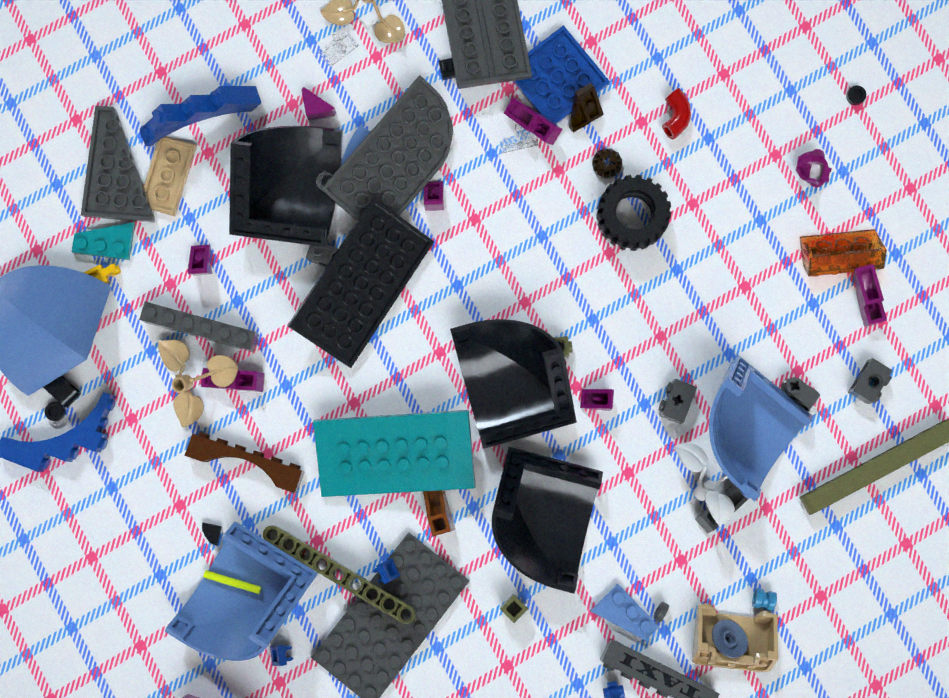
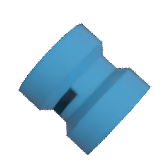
M756 588L752 598V607H763L773 612L777 602V593L772 591L764 592L763 589Z

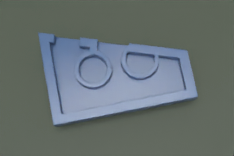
M618 583L590 610L592 613L645 641L659 628L654 620Z

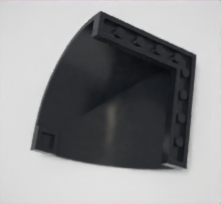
M278 126L254 130L234 139L230 146L229 235L325 247L336 203L320 190L323 187L321 180L326 175L332 177L341 166L343 130L315 126Z
M508 319L477 321L450 329L483 449L577 423L564 352L559 343L549 333L532 324Z
M508 447L492 513V531L499 550L513 567L540 584L565 592L575 593L585 536L596 494L602 483L603 471Z

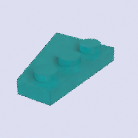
M131 222L74 233L71 252L130 260L135 223Z

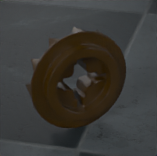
M603 148L594 155L592 166L599 176L611 178L620 172L622 158L619 152L614 151L612 148ZM610 156V162L613 165L609 164L607 169H605V163L602 160H606Z

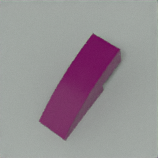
M514 97L504 111L505 115L525 130L551 145H554L563 130L554 122Z
M874 264L855 268L856 292L864 327L887 321L882 304L884 298Z
M203 368L202 375L210 372L208 368ZM238 370L235 380L227 387L216 386L212 382L211 376L202 378L201 387L263 392L265 373Z

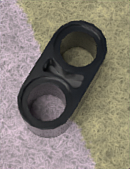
M63 375L43 387L66 408H69L81 395V392Z

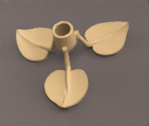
M331 0L320 10L321 15L332 24L347 25L354 20L353 11L356 10L360 0H356L353 7L351 0ZM362 0L364 3L373 4L381 21L374 28L376 38L383 43L401 42L405 37V28L401 19L395 15H388L383 19L375 0Z
M180 340L158 341V349L163 363L169 370L179 371L175 376L176 378L172 381L173 390L180 393L175 397L173 406L181 427H187L195 423L204 411L202 399L199 396H192V392L188 391L193 387V382L211 376V380L216 386L227 387L235 380L238 365L228 356L216 355L207 362V368L210 372L195 378L189 375H182L186 368L184 362L189 359L188 347Z

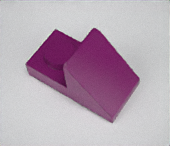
M210 245L191 246L187 271L189 275L212 274Z

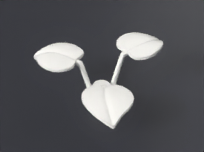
M693 443L676 445L673 449L677 452L681 462L688 470L692 472H700L702 470L697 481L698 486L693 491L694 496L698 500L706 502L712 517L718 526H721L733 516L735 511L731 499L727 495L719 494L718 491H715V487L728 477L725 475L715 483L712 480H703L707 468L705 463L708 461L704 450Z

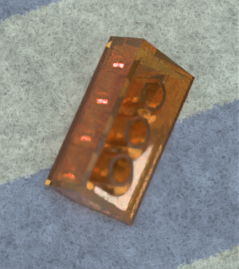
M875 229L800 237L802 262L808 277L848 272L854 273L855 268L874 264L875 270L884 269L887 249Z

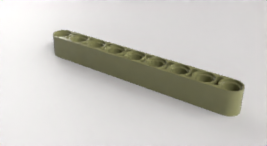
M949 419L937 423L800 496L799 498L808 515H812L948 443Z
M272 525L264 529V540L399 622L407 624L415 621L417 611L410 604L282 528ZM275 529L277 531V538L272 540L270 532ZM292 539L294 546L291 550H288L286 543ZM306 549L310 550L311 553L307 560L302 556L303 551ZM322 559L327 561V567L324 570H321L319 567V562ZM338 569H342L344 572V576L340 580L335 576ZM356 578L361 582V586L357 590L352 587V582ZM373 588L378 592L375 600L369 597V591ZM388 599H392L395 602L392 610L386 608L385 603ZM405 609H409L412 612V617L409 620H405L402 616Z

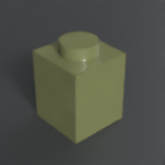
M512 594L501 605L500 610L515 623L528 608L516 595Z

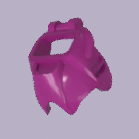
M815 149L798 157L796 172L801 179L816 188L821 187L825 182H829V174L832 168L828 167L823 150ZM812 163L823 166L820 180L809 178Z

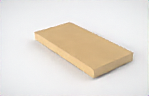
M166 136L157 142L144 184L152 211L176 216L197 148L196 144Z

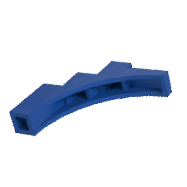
M219 86L210 95H190L181 104H160L152 112L153 117L140 128L141 138L145 146H152L165 136L196 122L225 114L251 112L262 103L256 86Z
M103 392L90 414L75 428L60 436L34 442L1 437L0 458L36 472H44L50 464V456L65 462H73L79 454V446L101 453L108 443V434L101 431L108 424L107 417L109 412L115 407L116 396Z

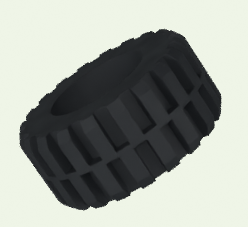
M627 175L624 179H616L603 192L597 207L596 218L599 221V230L603 231L602 235L605 239L609 238L611 240L610 244L613 246L617 244L623 250H626V248H630L631 251H637L638 248L643 250L649 245L655 244L666 231L672 214L670 212L671 202L667 201L668 194L666 191H661L662 186L659 183L656 185L652 183L653 179L649 177L647 180L642 179V175H636L635 178ZM634 197L641 199L648 205L651 211V219L644 228L631 229L624 226L618 220L616 208L622 199Z

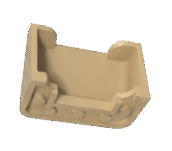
M708 603L698 605L692 650L693 663L753 672H768L774 667L778 661L777 614H772L769 611H760L753 618L716 613V608ZM731 620L743 629L747 636L748 647L741 657H727L716 648L712 640V629L717 622Z

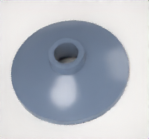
M721 620L714 625L712 640L716 648L727 657H741L748 647L747 636L743 629L731 620Z

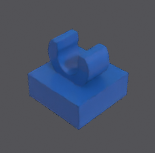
M392 558L377 565V568L373 570L374 573L379 572L381 579L377 580L379 583L383 582L385 584L400 576Z
M271 645L272 666L287 665V661H292L293 657H286L285 653L287 650H291L292 646Z

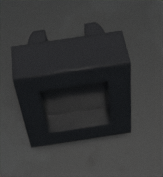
M452 58L439 60L442 80L455 78Z

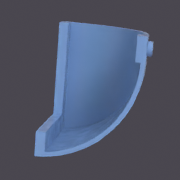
M28 266L13 270L0 278V370L15 387L29 396L87 360L111 286L83 272L58 266Z
M738 354L736 355L724 375L712 404L709 418V437L719 466L729 480L740 489L744 497L747 499L751 498L754 502L757 500L761 493L760 487L768 472L805 425L808 426L812 422L813 415Z
M234 522L224 534L223 539L225 542L208 571L261 586L260 594L203 578L184 607L166 627L165 632L185 645L208 656L230 661H244L257 657L266 649L318 573L239 523Z

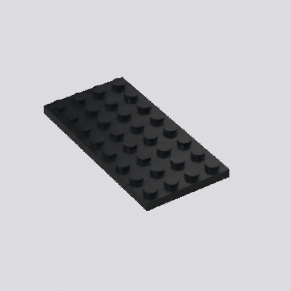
M372 198L287 326L349 368H352L434 241L376 198Z

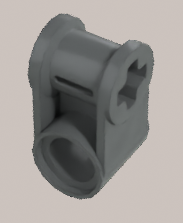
M797 377L784 380L781 384V390L807 411H810L820 397L818 391Z

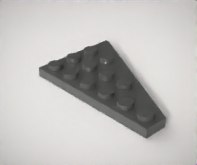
M95 106L81 216L155 222L117 110L114 107Z

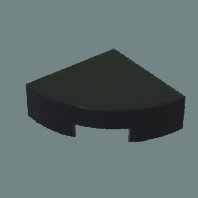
M202 522L204 536L211 544L217 546L222 526Z

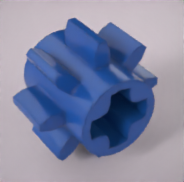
M616 681L608 682L607 688H603L604 698H625L623 685H617Z

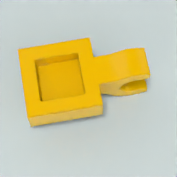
M115 263L106 268L100 264L83 273L108 284L110 283L108 277L120 274L121 270Z

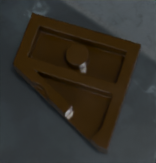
M592 83L574 93L569 125L573 133L604 115Z

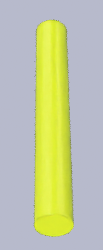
M205 570L203 578L256 594H260L262 589L261 586Z

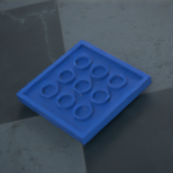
M564 25L528 52L532 78L513 81L535 110L556 125L571 114L574 93L577 90L592 83L596 93H599L610 84L608 78Z

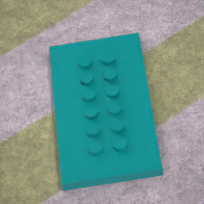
M469 410L318 419L313 421L321 497L474 489L476 487Z

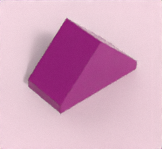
M305 87L302 88L303 102L308 121L335 116L336 110L332 105Z
M432 181L425 185V211L444 210L443 181Z
M582 389L580 408L611 411L613 408L614 390Z

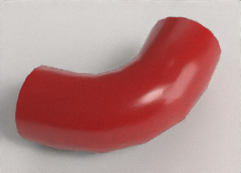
M680 88L673 91L665 99L671 107L673 114L662 125L665 134L672 140L688 127L691 118L690 103Z

